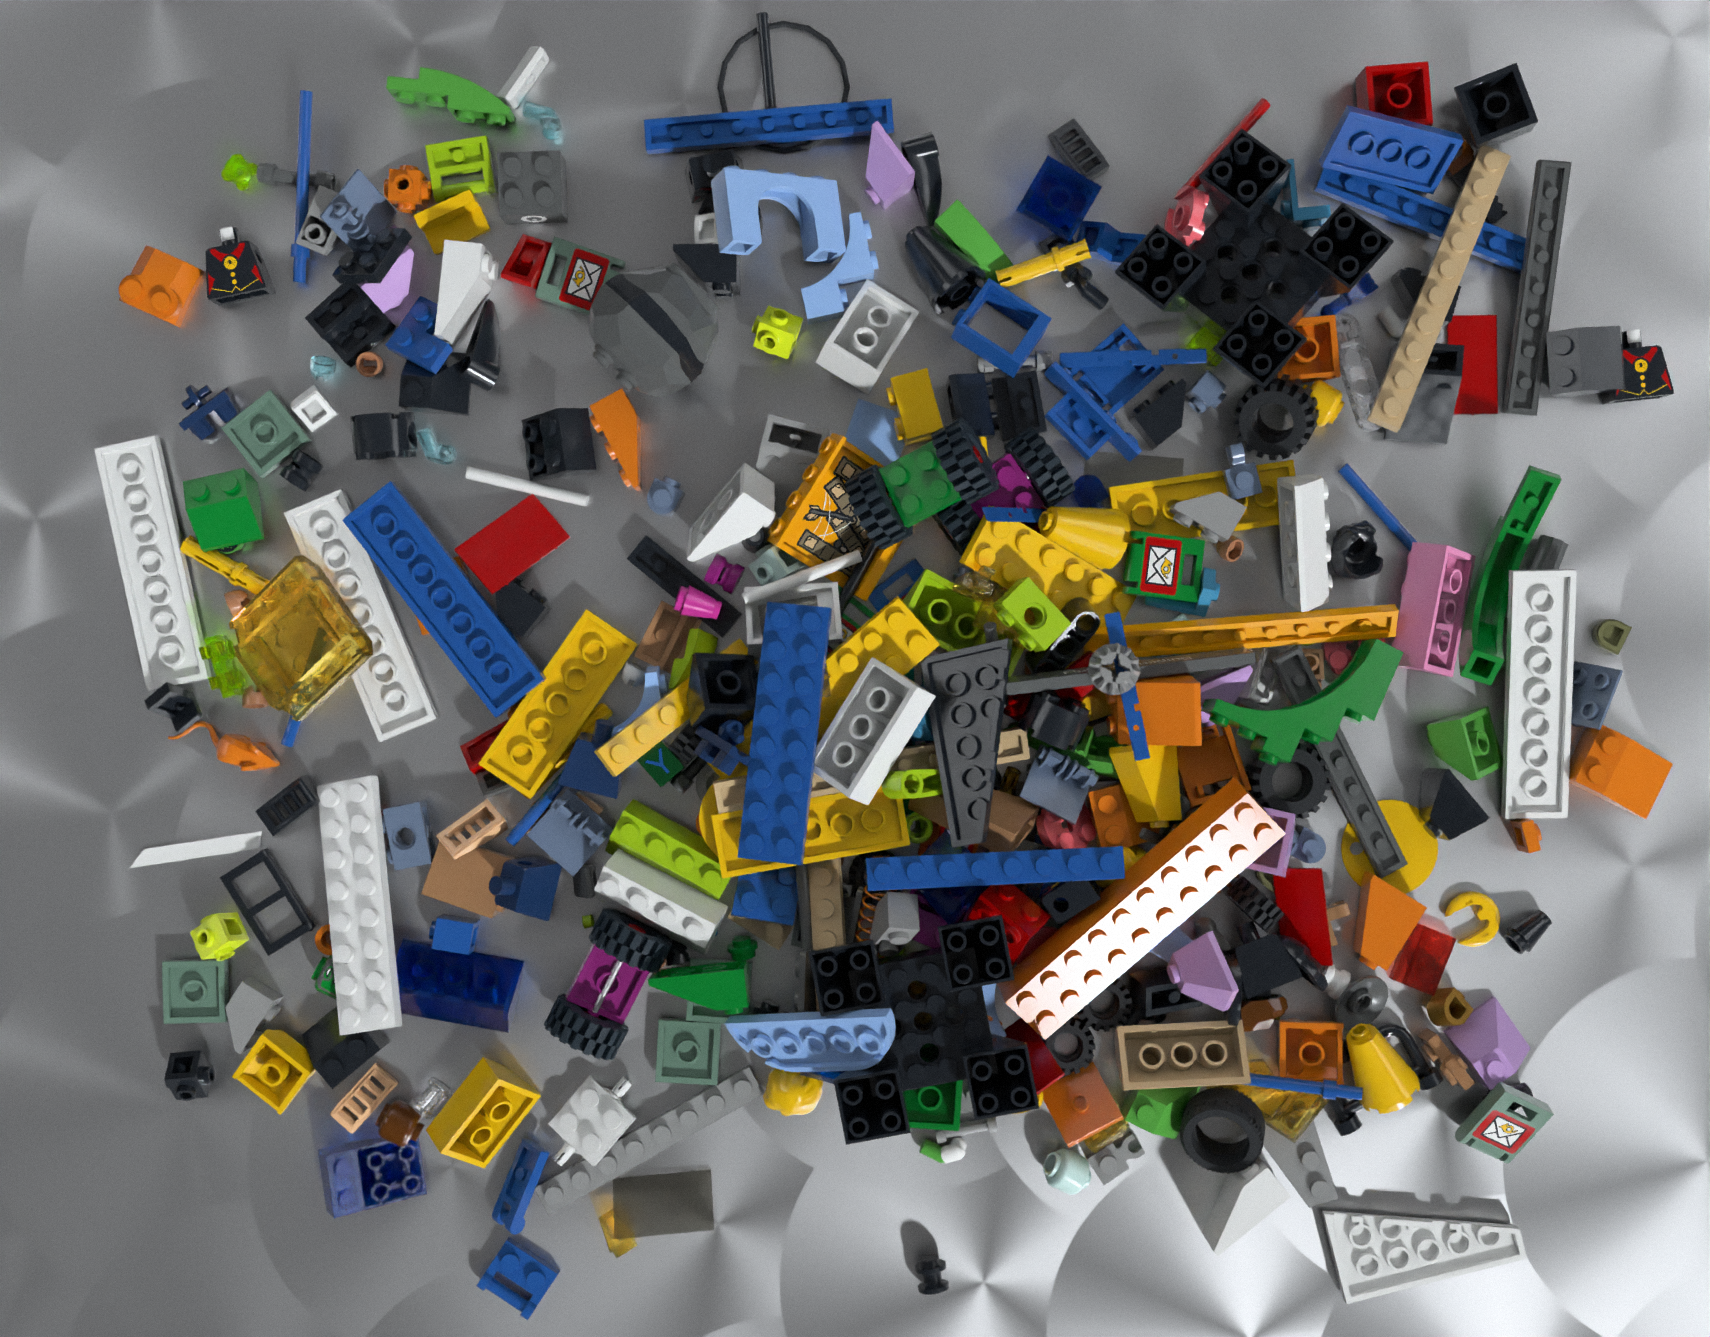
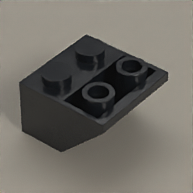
M556 408L522 420V436L525 441L526 466L529 471L530 481L575 476L596 470L588 408Z

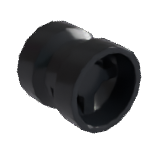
M297 448L292 455V462L290 465L284 466L279 475L306 492L311 485L313 475L319 474L324 466Z

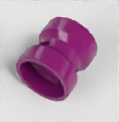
M717 553L708 568L704 581L712 585L718 584L722 586L723 591L732 595L743 576L745 567L738 563L731 564L727 562L726 557Z

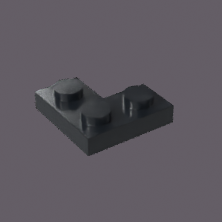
M405 228L383 229L376 235L375 243L369 251L348 252L340 258L339 266L332 276L340 284L381 283L412 239V236Z

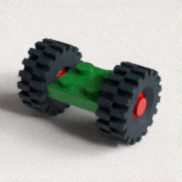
M962 417L933 432L931 435L933 440L883 468L875 464L847 479L845 482L847 486L846 493L850 496L848 499L854 507L855 516H858L859 523L862 528H865L867 536L870 539L872 538L873 543L879 546L880 549L885 550L913 534V525L962 499L967 504H972L999 489V481L996 478L997 474L986 454L987 451L981 445V441L975 435L973 428Z

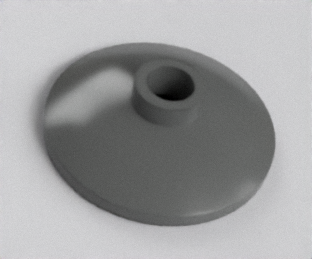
M1365 976L1350 984L1337 1001L1335 1007L1336 1021L1344 1023V1029L1351 1030L1357 1024H1370L1386 1005L1388 999L1386 983L1377 976Z

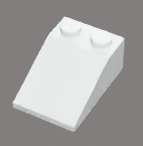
M444 240L434 335L450 346L456 345L492 289V281L498 277V261H495V257L483 244Z
M867 279L824 344L815 363L869 395L918 316L919 311Z
M744 463L690 527L687 559L691 562L756 535L762 526L768 527L776 514L774 511V502L776 500L775 483Z
M838 582L802 584L745 606L748 655H753L754 660L761 658L767 602L831 608L828 645L843 641ZM744 587V593L758 587Z
M1258 1157L1255 1163L1243 1171L1227 1175L1202 1234L1213 1252L1219 1257L1292 1196L1260 1157Z

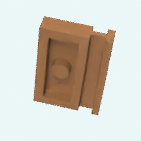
M661 600L634 653V657L653 666H660L661 670L671 674L674 658H684L689 630L698 629L702 621L694 616L680 615L679 611L673 610L674 606Z

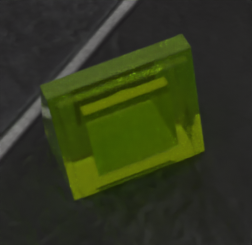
M1202 326L1186 346L1189 349L1206 348L1207 363L1205 364L1207 366L1216 367L1223 360L1219 354L1213 351L1214 346L1221 339L1205 326Z

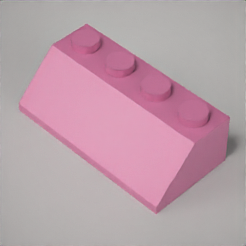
M1412 543L1411 551L1407 556L1408 569L1406 579L1401 587L1402 600L1398 613L1396 637H1394V642L1391 644L1392 647L1404 652L1398 667L1453 677L1476 556L1448 545Z

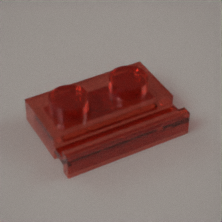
M1417 923L1398 953L1389 978L1434 996L1456 938Z

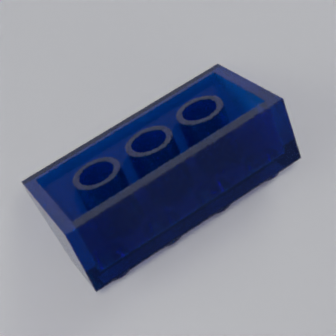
M403 939L396 957L401 1014L509 1033L519 998L524 970L523 960L478 952L466 955L431 949L432 944Z

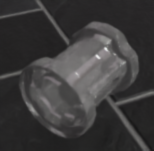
M431 1077L427 1082V1088L419 1097L413 1098L410 1102L413 1109L419 1115L429 1120L436 1115L435 1110L444 1099H449L452 1096L450 1088L435 1077Z

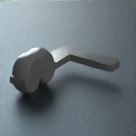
M1180 793L1182 820L1169 821V827H1161L1159 833L1142 828L1139 837L1157 845L1170 833L1174 824H1179L1186 819L1187 812L1190 810L1189 799Z

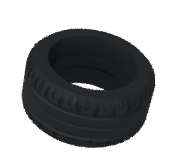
M1212 1087L1198 1092L1187 1103L1180 1125V1140L1186 1154L1197 1165H1201L1202 1168L1222 1174L1240 1172L1255 1163L1262 1152L1266 1129L1265 1120L1258 1105L1251 1098H1248L1247 1095L1232 1088ZM1209 1117L1228 1118L1239 1124L1245 1130L1247 1137L1236 1143H1220L1206 1136L1198 1126V1123Z

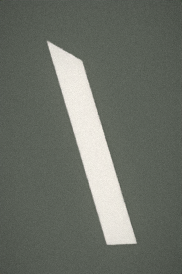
M262 831L146 848L129 868L260 849Z

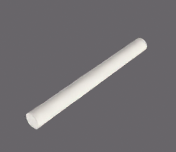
M469 466L466 470V479L585 507L588 504V494Z
M859 550L745 592L741 594L745 606L857 564L862 562Z

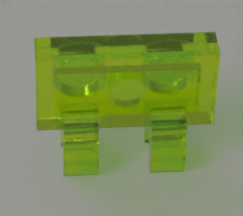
M215 635L205 638L206 647L203 646L198 649L202 660H211L216 676L208 678L211 690L220 689L223 698H235L243 695V687H245L246 682L242 671L237 669L234 660L236 649L230 639L228 640L226 635Z

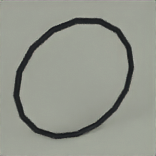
M788 21L769 23L770 29L787 27L807 31L827 44L840 64L844 84L841 103L847 102L850 84L846 64L831 40L809 25ZM757 27L736 40L722 62L717 86L722 113L728 112L723 90L727 65L740 45L758 33ZM823 139L811 140L805 144L786 148L766 144L753 146L761 150L786 154L810 149Z

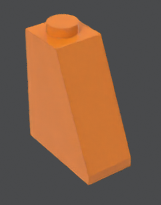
M1365 871L1362 876L1353 950L1361 955L1359 961L1373 970L1380 966L1388 971L1427 907L1368 871Z

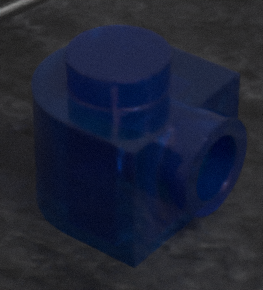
M1087 474L1080 476L1073 482L1075 491L1070 494V498L1075 507L1102 508L1105 506L1103 500L1108 498L1109 495L1099 478Z

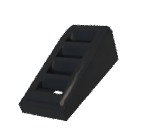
M1074 118L1048 135L1049 140L1081 188L1108 171L1109 163ZM1073 130L1075 135L1062 143L1059 138ZM1080 141L1081 146L1072 152L1068 151L1067 148ZM1086 150L1088 155L1077 162L1074 157ZM1092 160L1095 165L1084 171L1082 166Z
M307 775L301 776L255 812L272 836H275L318 805L320 799L317 794V788ZM299 789L308 801L304 804L296 794V790ZM289 795L299 808L296 811L286 799ZM281 802L290 816L286 818L277 806L278 803ZM270 809H272L281 822L277 826L267 813Z

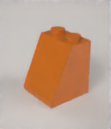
M1189 673L1138 679L1135 686L1139 703L1134 704L1135 711L1141 710L1147 745L1202 746L1200 682ZM1106 694L1107 704H1111V716H1107L1108 734L1112 735L1118 744L1131 745L1121 694ZM1134 725V726H1133V729H1134L1135 731H1138V730H1139V726H1138V725Z

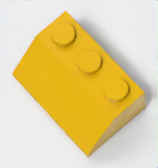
M482 1057L427 1127L426 1132L441 1154L485 1169L541 1095L505 1065Z

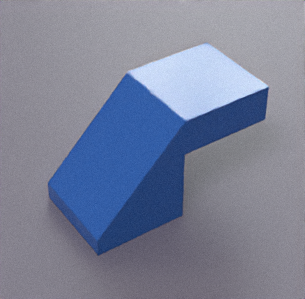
M1083 221L1076 243L1085 239L1092 258L1120 266L1146 235L1123 233L1107 222Z

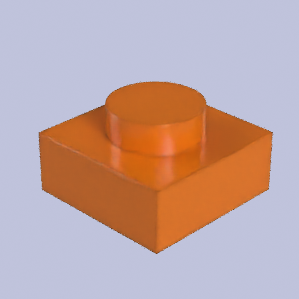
M1531 819L1510 820L1517 849L1526 853L1540 851L1539 841L1542 840L1538 825Z

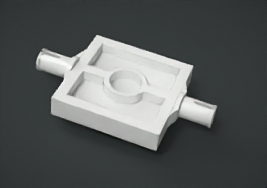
M589 1076L548 1123L565 1143L557 1154L553 1156L554 1161H558L557 1163L560 1166H563L573 1153L581 1155L592 1166H596L637 1117L625 1107L621 1099L625 1092L633 1085L631 1081H628V1078L622 1076L620 1081L611 1090L602 1086L593 1076Z

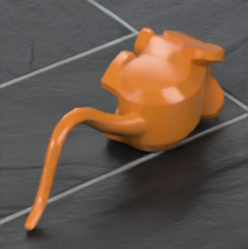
M204 721L195 722L183 733L168 736V739L175 740L185 736L196 727H205L208 729L211 740L216 747V758L218 760L239 766L241 771L265 770L280 765L279 760L266 747V743L253 742L247 736L231 733L224 734L219 740L213 726Z

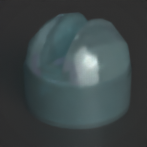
M313 356L311 358L310 372L314 379L318 380L319 377H323V382H326L334 376L336 370V361L327 356Z

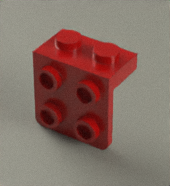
M1013 884L991 885L980 895L966 921L1002 914L1011 964L1013 966L1028 940L1047 923L1050 915Z

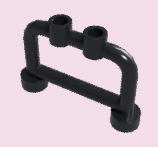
M1386 1024L1377 1028L1384 1038L1395 1036L1401 1041L1414 1064L1411 1068L1419 1078L1421 1090H1429L1443 1081L1438 1068L1429 1067L1412 1035L1406 1028L1398 1024ZM1343 1039L1344 1064L1350 1061L1346 1039ZM1336 1097V1100L1327 1099L1338 1118L1333 1124L1340 1136L1349 1135L1362 1126L1356 1112L1364 1108L1359 1100L1352 1099L1343 1104L1340 1097Z

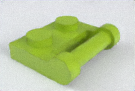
M486 135L425 145L432 191L436 203L443 202L446 198L454 197L469 189L474 194L487 192L488 194L498 193L489 138ZM483 171L484 179L443 185V177Z

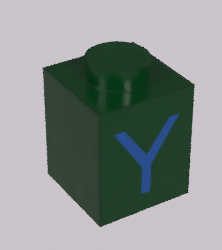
M664 739L637 760L660 787L665 786L679 771L687 766L685 762L668 749L670 745Z

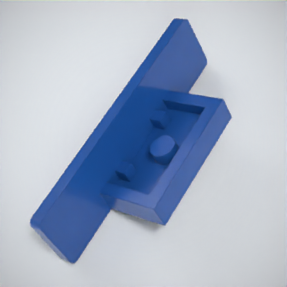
M1057 362L1050 365L1044 375L1064 397L1046 413L1045 418L1086 460L1095 454L1107 441L1129 462L1142 452L1135 437L1128 432H1124L1116 424L1115 417L1109 411L1103 410L1095 402L1093 394L1086 388H1081L1073 380V375L1069 369L1059 365Z

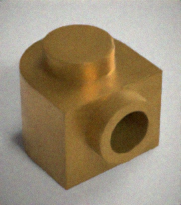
M1455 987L1437 989L1427 1005L1429 1019L1433 1024L1440 1027L1462 1025L1474 1010L1465 1000L1464 995L1456 990Z

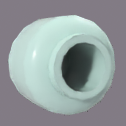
M1061 1148L1051 1152L1045 1160L1043 1172L1050 1186L1069 1195H1074L1089 1185L1091 1172L1089 1162L1085 1157L1066 1148Z

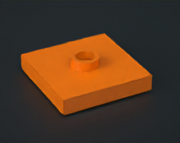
M1094 1062L1089 1063L1086 1069L1084 1067L1080 1068L1079 1073L1075 1074V1072H1072L1070 1075L1057 1080L1043 1091V1100L1068 1148L1124 1119Z

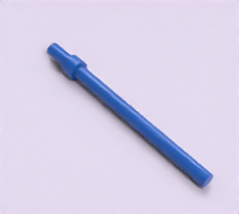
M300 90L295 235L294 244H291V257H294L293 282L306 283L307 258H310V249L296 244L309 207L313 92Z
M1250 1073L1251 1083L1242 1084L1322 1095L1323 1099L1336 1100V1097L1362 1100L1363 1087L1337 1084V1081L1324 1079L1323 1082Z

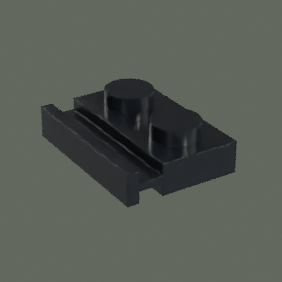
M1036 370L1018 373L1014 378L1007 375L991 379L1002 441L1015 438L1029 427H1033L1039 434L1047 432Z

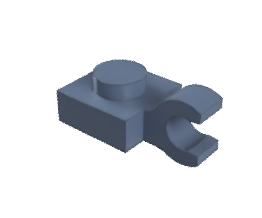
M1242 442L1226 447V454L1231 468L1223 470L1222 473L1228 496L1237 500L1262 493L1255 462L1245 464V452Z

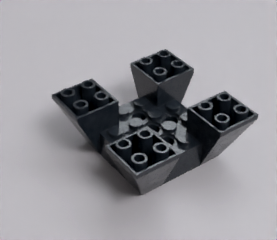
M1241 129L1199 176L1218 214V217L1204 231L1202 238L1199 241L1196 240L1188 248L1156 224L1115 270V274L1163 312H1186L1221 339L1214 346L1213 351L1264 389L1307 341L1306 337L1294 329L1296 324L1320 298L1350 292L1390 248L1394 240L1344 203L1334 211L1311 237L1273 208L1292 165ZM1269 251L1277 252L1279 255L1276 257H1269L1265 255V253ZM1224 256H1230L1233 258V260L1230 262H1223L1220 260V258ZM1253 274L1256 275L1258 279L1249 281L1246 280L1244 277L1246 275ZM1271 293H1279L1283 297L1274 300L1271 299L1268 295ZM1226 298H1234L1237 300V302L1234 304H1226L1223 302V300Z
M1002 914L938 926L941 947L879 958L874 941L870 939L808 952L821 1017L860 1009L891 1008L894 1018L900 1022V1026L895 1030L893 1043L881 1061L867 1069L845 1071L834 1079L846 1145L910 1133L905 1091L967 1079L975 1121L1040 1109L1027 1043L991 1034L982 986L1014 980ZM918 980L923 982L926 987L921 993H913L908 989L909 984ZM951 1006H958L963 1012L958 1018H950L945 1014L946 1010ZM920 1012H927L932 1018L926 1024H919L914 1020V1017ZM927 1043L934 1044L938 1048L932 1055H925L920 1049Z

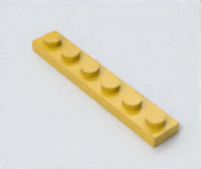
M739 638L723 649L720 654L748 655V648ZM690 676L594 751L613 777L618 776L690 718L687 704Z

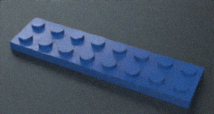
M388 482L342 520L495 718L501 716L525 697L527 693L547 679L395 482Z
M767 602L749 753L751 760L747 770L737 858L803 865L832 613L831 608Z

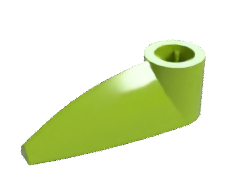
M936 769L889 771L881 785L883 793L890 799H915L943 794L940 773Z

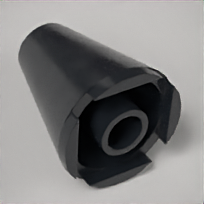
M916 226L906 235L905 248L930 305L937 314L945 313L942 308L949 306L954 310L964 304L976 288L980 277L983 281L985 280L986 273L979 265L929 226Z

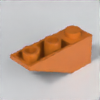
M621 388L590 405L589 407L593 414L589 416V419L597 433L603 431L608 442L604 443V447L612 460L618 458L623 468L618 472L627 487L632 485L636 491L642 489L641 420L626 392Z

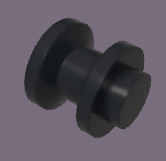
M937 1255L922 1257L920 1259L921 1262L915 1265L916 1273L923 1275V1282L918 1285L919 1293L932 1295L948 1290L949 1282L942 1279L941 1272L946 1269V1262L939 1259Z

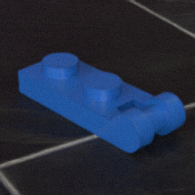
M522 1139L492 1212L493 1220L500 1225L505 1224L506 1230L514 1235L520 1233L525 1226V1219L523 1217L550 1152L529 1139Z

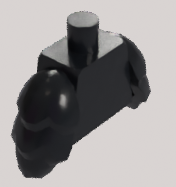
M1253 920L1236 927L1243 945L1230 949V955L1225 957L1239 989L1229 1010L1223 1011L1228 1025H1238L1241 1000L1249 999L1302 977L1322 992L1326 990L1328 983L1322 972V965L1310 954V950L1305 944L1290 936H1277L1276 933L1260 937Z

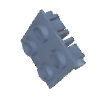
M356 169L319 217L353 252H367L375 243L376 235L385 229L397 211L359 169Z
M1578 661L1574 662L1572 726L1601 729L1622 676V670Z
M1040 744L1019 796L1075 825L1090 785L1094 786L1099 775L1095 774L1094 769H1088L1080 765L1077 760H1071L1070 756H1063L1054 751L1053 747L1050 746L1048 748Z
M568 788L561 797L555 800L551 805L552 807L530 830L527 836L569 874L574 876L611 835L613 828Z

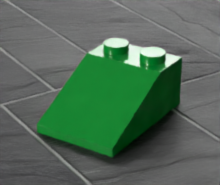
M748 960L663 968L658 973H652L648 979L649 986L715 1011L724 1010V1014L727 1015L742 1013L743 1008L749 1006L752 997Z
M927 1043L920 1050L925 1055H932L938 1048L934 1044ZM963 1080L905 1091L910 1128L959 1131Z

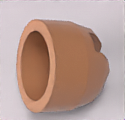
M364 352L358 356L356 368L361 375L373 377L382 371L383 361L375 352ZM364 360L377 361V366H364Z
M1230 536L1224 542L1218 540L1216 545L1217 553L1221 558L1229 562H1235L1243 553L1244 542L1235 536Z
M232 590L224 593L226 603L233 616L244 613L250 607L251 600L247 598L248 594L245 591Z
M253 686L247 687L243 692L242 707L249 709L268 707L266 690L261 686H257L256 692H254Z

